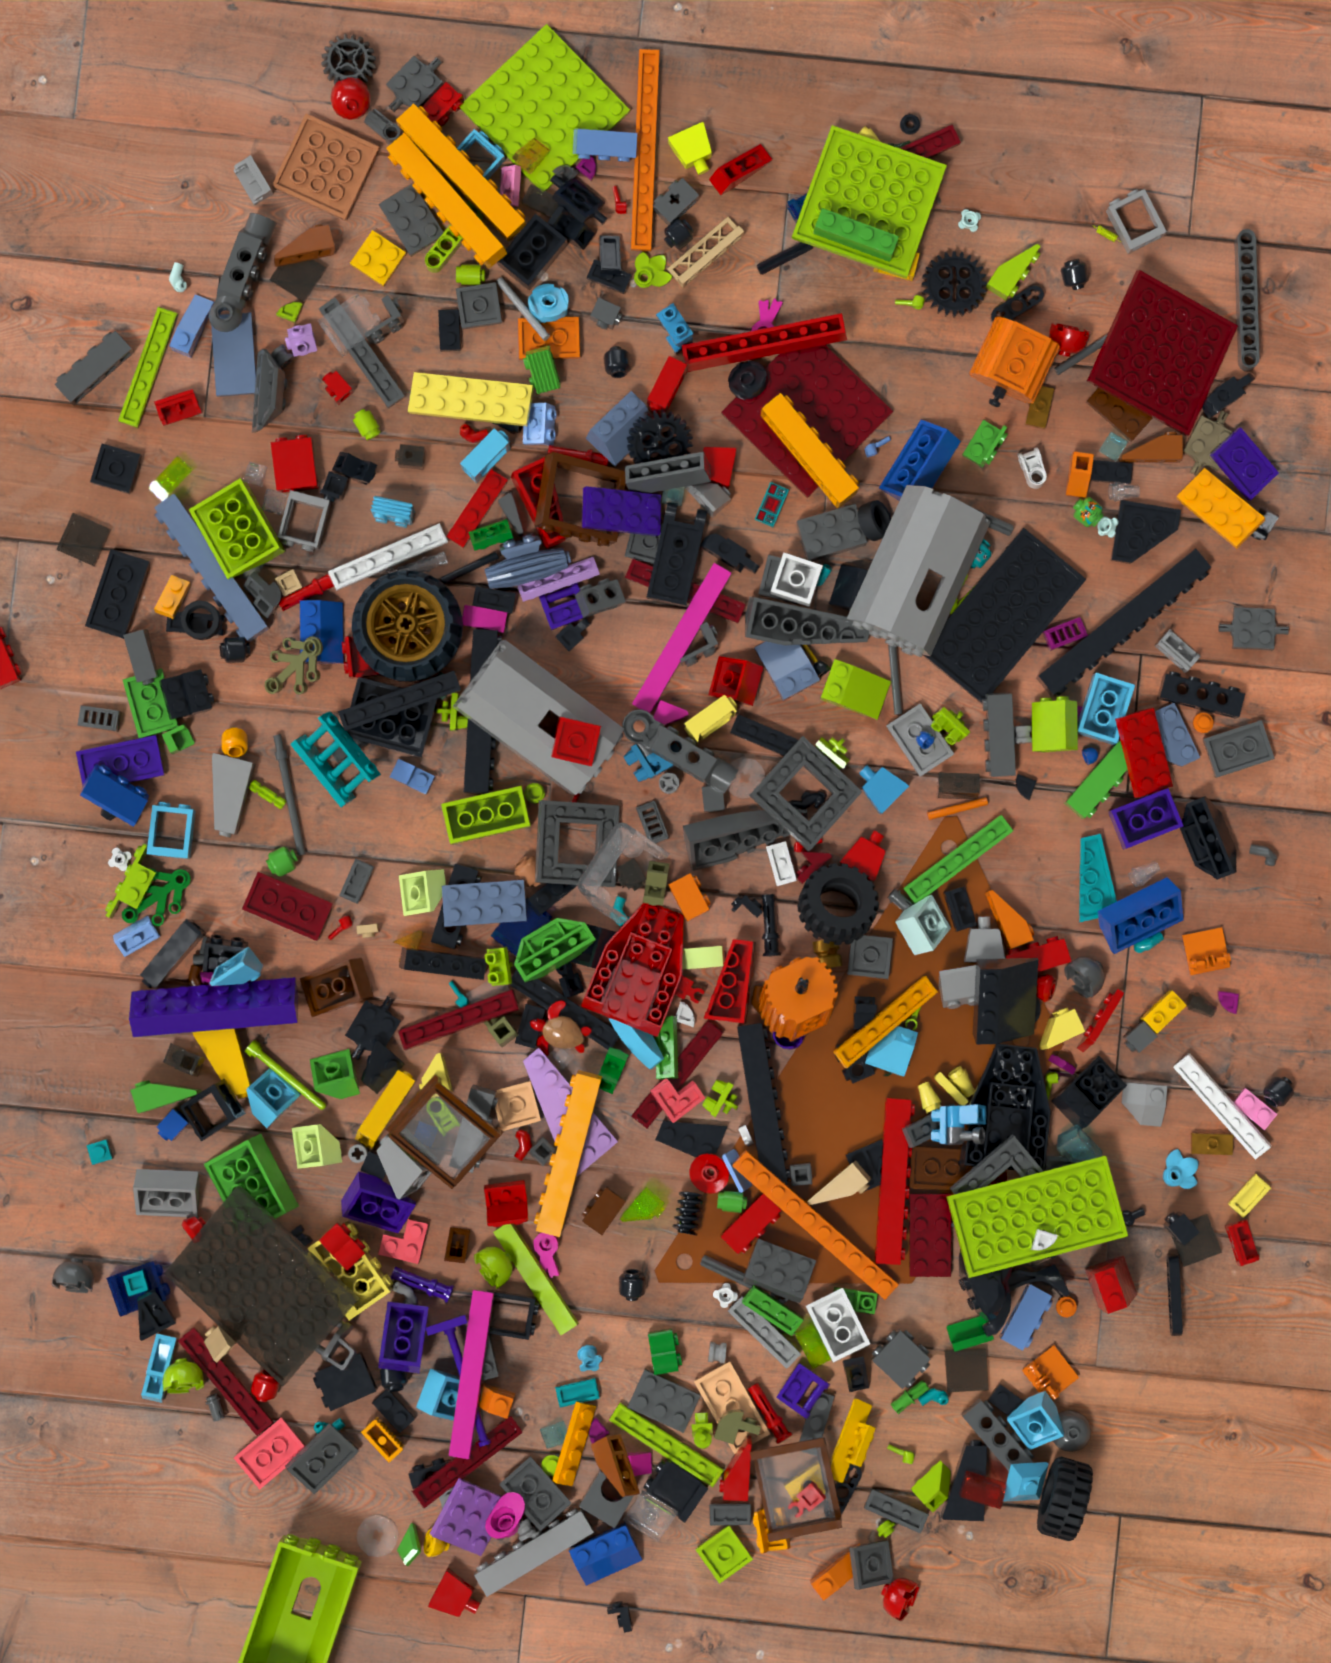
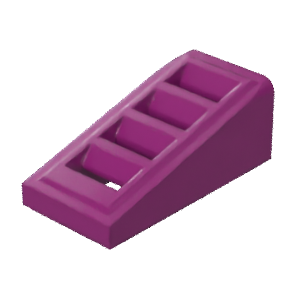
M1080 617L1043 631V636L1050 651L1088 636ZM1077 623V626L1081 633L1079 635H1077L1074 629L1073 624ZM1068 626L1072 632V638L1069 637V634L1066 630V627ZM1062 629L1066 640H1062L1058 630ZM1055 632L1059 643L1055 644L1051 633Z

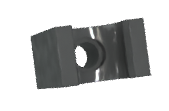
M600 1469L582 1498L579 1507L615 1528L633 1496L607 1497L601 1489L606 1475Z

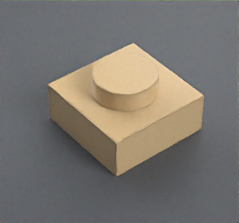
M293 569L275 578L284 597L303 588Z
M379 924L356 926L357 934H362L363 938L375 937V933L379 932Z

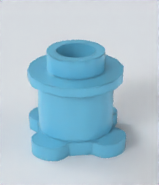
M585 1345L577 1352L578 1359L582 1361V1364L579 1366L581 1371H597L599 1369L602 1357L596 1355L597 1349L595 1346Z

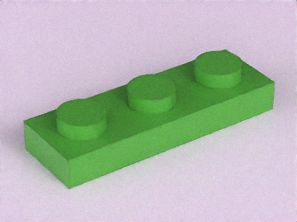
M668 1016L664 1020L658 1037L655 1036V1041L664 1057L656 1065V1079L659 1080L678 1078L677 1017Z
M755 1285L742 1299V1303L791 1336L804 1321L802 1316Z

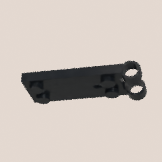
M668 502L646 598L686 607L708 511L697 509L694 525L674 521L678 504ZM677 540L683 541L682 547L676 546Z

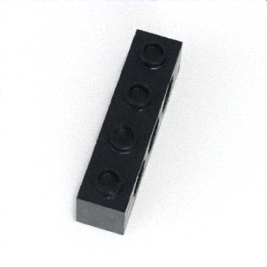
M1169 671V674H1164L1162 677L1157 699L1237 719L1240 717L1245 693H1241V689L1229 686L1228 689H1225L1216 682L1209 681L1206 684L1202 683L1199 678L1189 676V679L1182 678L1180 673ZM1178 684H1183L1186 687V694L1178 693ZM1198 689H1203L1206 692L1204 700L1197 697ZM1218 694L1225 696L1226 703L1224 705L1217 702Z
M454 864L448 885H458L461 882H466L467 884L480 883L482 876L478 875V870ZM443 903L431 942L456 949V946L461 945L463 935L460 934L462 926H457L456 930L452 933L446 931L444 927Z
M402 947L399 968L484 980L486 961L481 957Z

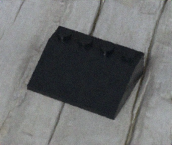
M358 677L350 707L403 688L365 677ZM439 698L347 730L352 739L422 757Z
M1038 958L976 959L972 1033L976 1045L999 1044L1034 1034Z

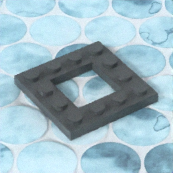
M802 736L749 796L805 849L810 851L862 791ZM802 767H805L832 793L809 821L779 794Z
M539 800L535 883L615 887L619 806ZM560 823L596 825L594 865L558 863Z
M1012 1134L950 1187V1190L954 1194H959L986 1187L1009 1166H1012L1021 1177L1044 1171Z

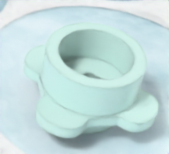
M967 209L963 210L961 213L962 219L958 223L959 228L970 229L971 232L977 231V223L981 219V215L978 212L975 213Z
M1107 516L1102 517L1097 526L1098 534L1100 536L1108 535V537L1113 538L1116 534L1115 530L1118 525V519H1109Z

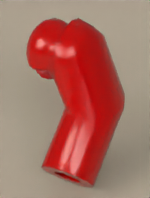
M468 424L460 426L461 437L470 443L480 442L488 435L487 429L476 432Z
M520 1129L515 1135L520 1147L514 1156L523 1161L532 1148L530 1134Z

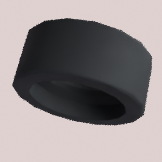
M874 500L861 505L858 510V521L864 535L871 541L883 539L891 521L887 507L879 500Z
M199 600L191 602L185 607L181 615V624L186 634L196 640L203 641L217 634L221 626V617L215 606L207 601ZM196 609H206L212 614L213 624L206 632H196L189 624L190 615Z

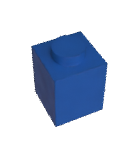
M176 1108L172 1109L158 1124L157 1128L160 1130L158 1134L166 1141L168 1139L173 1141L190 1123Z

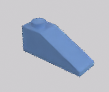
M195 294L169 346L172 351L192 358L209 317L210 308L214 304L213 301Z

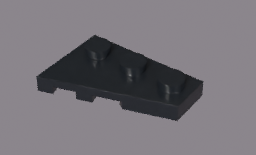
M663 1121L655 1140L693 1157L706 1153L716 1155L728 1126Z

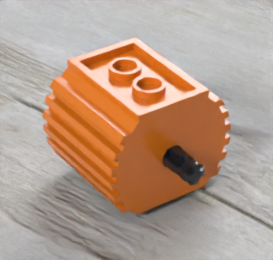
M995 317L969 375L979 382L994 388L992 395L995 397L994 399H989V404L994 407H1000L1001 403L998 400L1003 399L1005 394L1022 402L1033 404L1060 346L1051 338L1016 321L1004 317Z
M798 957L784 968L782 966L776 967L771 971L769 979L764 982L759 997V1012L762 1011L761 1019H765V1026H770V1032H776V1036L779 1038L784 1036L789 1038L790 1041L796 1040L827 1025L838 996V992H836L838 986L837 983L834 984L835 976H831V969H826V963H820L818 957H805L803 959Z

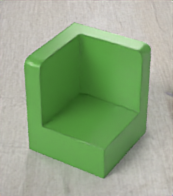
M185 724L162 734L171 754L180 752L195 744Z

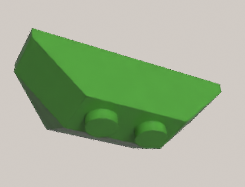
M556 918L521 939L514 966L524 982L546 976L578 957L596 939L585 922Z

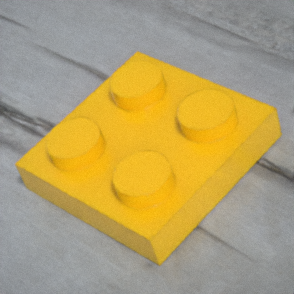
M372 230L350 262V265L384 287L406 256V252Z

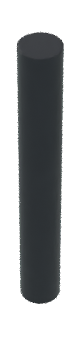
M496 551L442 576L443 584L499 559Z

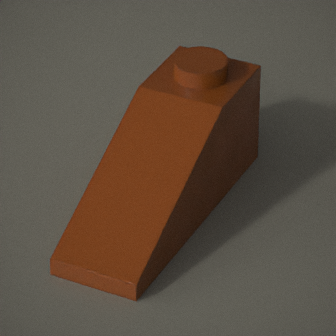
M318 224L306 230L274 255V266L279 267L334 255L335 245L329 225L323 226Z
M1165 432V435H1161L1121 455L1119 462L1180 463L1183 460V435H1177V432Z
M621 1434L606 1436L591 1444L598 1467L620 1495L627 1497L640 1494Z

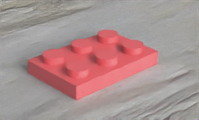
M281 1417L239 1452L234 1459L260 1490L286 1468L285 1465L306 1445Z

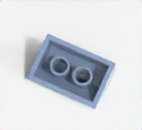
M630 391L590 429L586 439L616 466L631 452L627 449V445L630 444L627 441V437H633L629 433V430H635L633 423L640 424L639 417L646 419V413L650 414L646 404Z

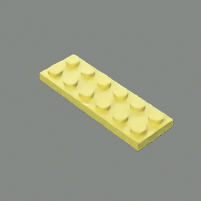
M414 372L408 412L409 414L528 427L534 387L527 384Z

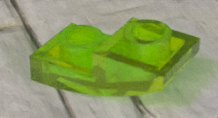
M177 456L148 488L164 501L193 469Z

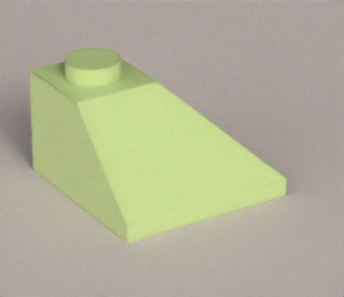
M444 869L399 875L403 915L408 916L435 910L442 898V886L446 885Z
M321 1124L292 1128L297 1169L342 1162L339 1141Z

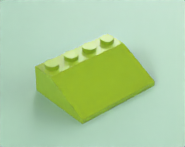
M241 478L189 509L228 580L267 563L285 552L248 483Z

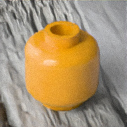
M237 727L225 730L221 736L223 753L232 758L243 756L248 750V736L246 732Z

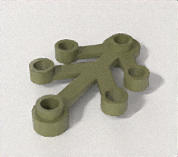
M315 636L308 637L305 641H297L293 637H288L282 643L286 650L296 648L303 651L299 655L286 654L281 650H275L270 653L272 662L290 663L277 677H271L265 681V689L270 694L279 693L283 688V683L295 671L294 692L298 695L306 693L308 686L304 682V665L308 658L309 671L306 673L307 679L310 682L318 681L321 676L319 670H317V656L323 650L321 640Z

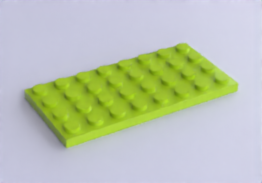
M1106 1156L947 1197L968 1278L1128 1236ZM1037 1229L1058 1235L1056 1241L1050 1247L1044 1250H1031Z

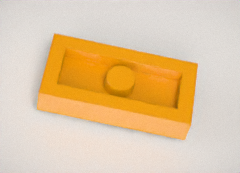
M171 575L154 608L155 612L174 619L191 586L190 582Z

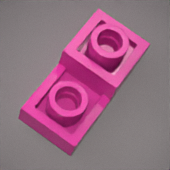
M464 605L462 614L463 626L498 630L499 633H504L506 612Z

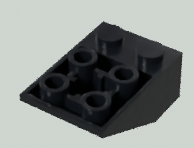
M1097 1056L1051 1102L1080 1131L1087 1127L1127 1085L1100 1056Z

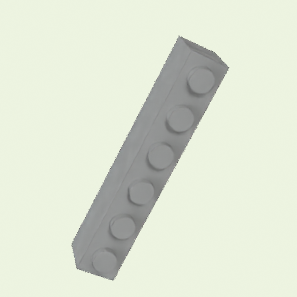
M582 1508L570 1510L565 1514L566 1518L561 1521L555 1519L548 1525L549 1528L542 1532L538 1530L530 1536L531 1539L528 1541H519L512 1546L513 1550L508 1553L502 1551L494 1557L495 1560L488 1564L486 1561L476 1567L477 1571L474 1576L486 1597L594 1533V1528Z

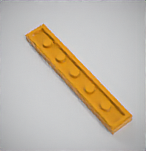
M927 976L919 979L833 1051L845 1068L851 1066L938 993Z

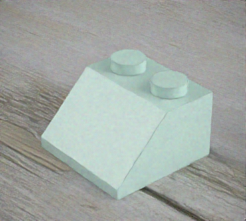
M932 895L925 897L904 910L895 921L914 955L934 951L951 929Z

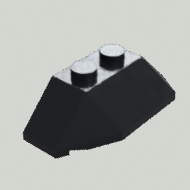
M1206 796L1187 803L1182 818L1183 827H1180L1194 865L1217 880L1236 873V848L1221 811Z

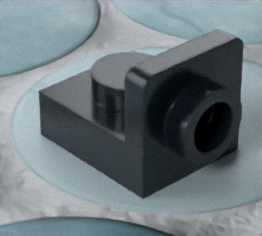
M623 1601L611 1603V1606L607 1607V1614L620 1612V1615H617L619 1628L623 1627L624 1633L631 1632L633 1626L628 1603L623 1604Z

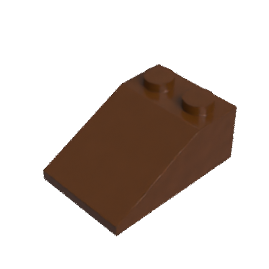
M362 958L346 960L300 978L311 1017H316L374 997Z

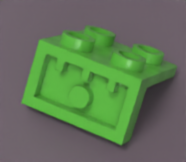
M983 420L962 456L982 468L985 463L990 465L997 453L994 448L996 446L1000 448L1008 435L1005 432L1007 426L1004 425L1000 430Z

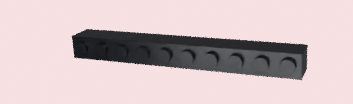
M1194 549L1047 668L1036 679L1051 697L1054 694L1060 696L1068 689L1065 685L1070 681L1076 683L1083 677L1082 672L1086 668L1090 671L1099 664L1097 660L1102 655L1105 658L1115 651L1113 647L1117 643L1123 645L1131 638L1128 634L1133 630L1139 632L1146 626L1144 621L1149 617L1153 620L1162 613L1160 608L1165 604L1168 607L1178 600L1176 596L1181 591L1183 594L1187 593L1194 587L1191 583L1196 579L1201 581L1208 576L1207 570L1211 568L1210 564L1197 549Z

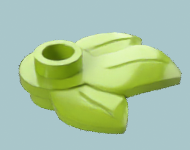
M641 252L635 260L637 271L634 274V281L636 285L640 288H648L651 285L656 287L666 285L672 278L671 274L664 271L666 257L664 255H657L649 259L646 253ZM646 275L648 280L641 281L640 277Z

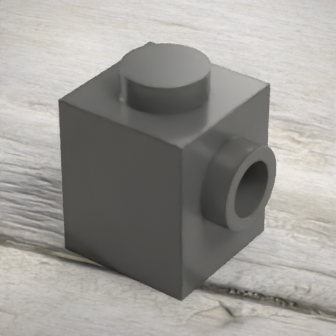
M598 297L591 312L590 320L596 322V325L604 330L608 328L613 330L614 325L618 326L623 315L620 314L621 307Z

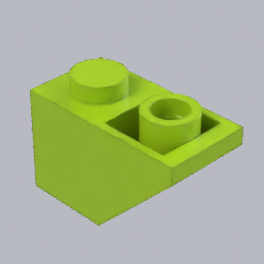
M940 1460L911 1488L914 1494L932 1512L948 1499L951 1470Z

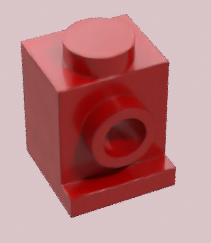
M337 371L334 373L329 372L322 379L326 384L324 389L332 398L336 396L334 400L338 405L354 393Z

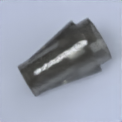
M1191 992L1185 1001L1188 1010L1210 1018L1214 1016L1217 1007L1212 1005L1199 992Z

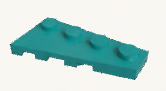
M1101 834L1080 838L1079 923L1097 919L1099 910L1117 902Z

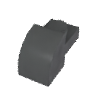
M253 572L249 575L243 588L256 599L253 606L266 618H269L280 602L281 591L275 582L268 585L263 578Z

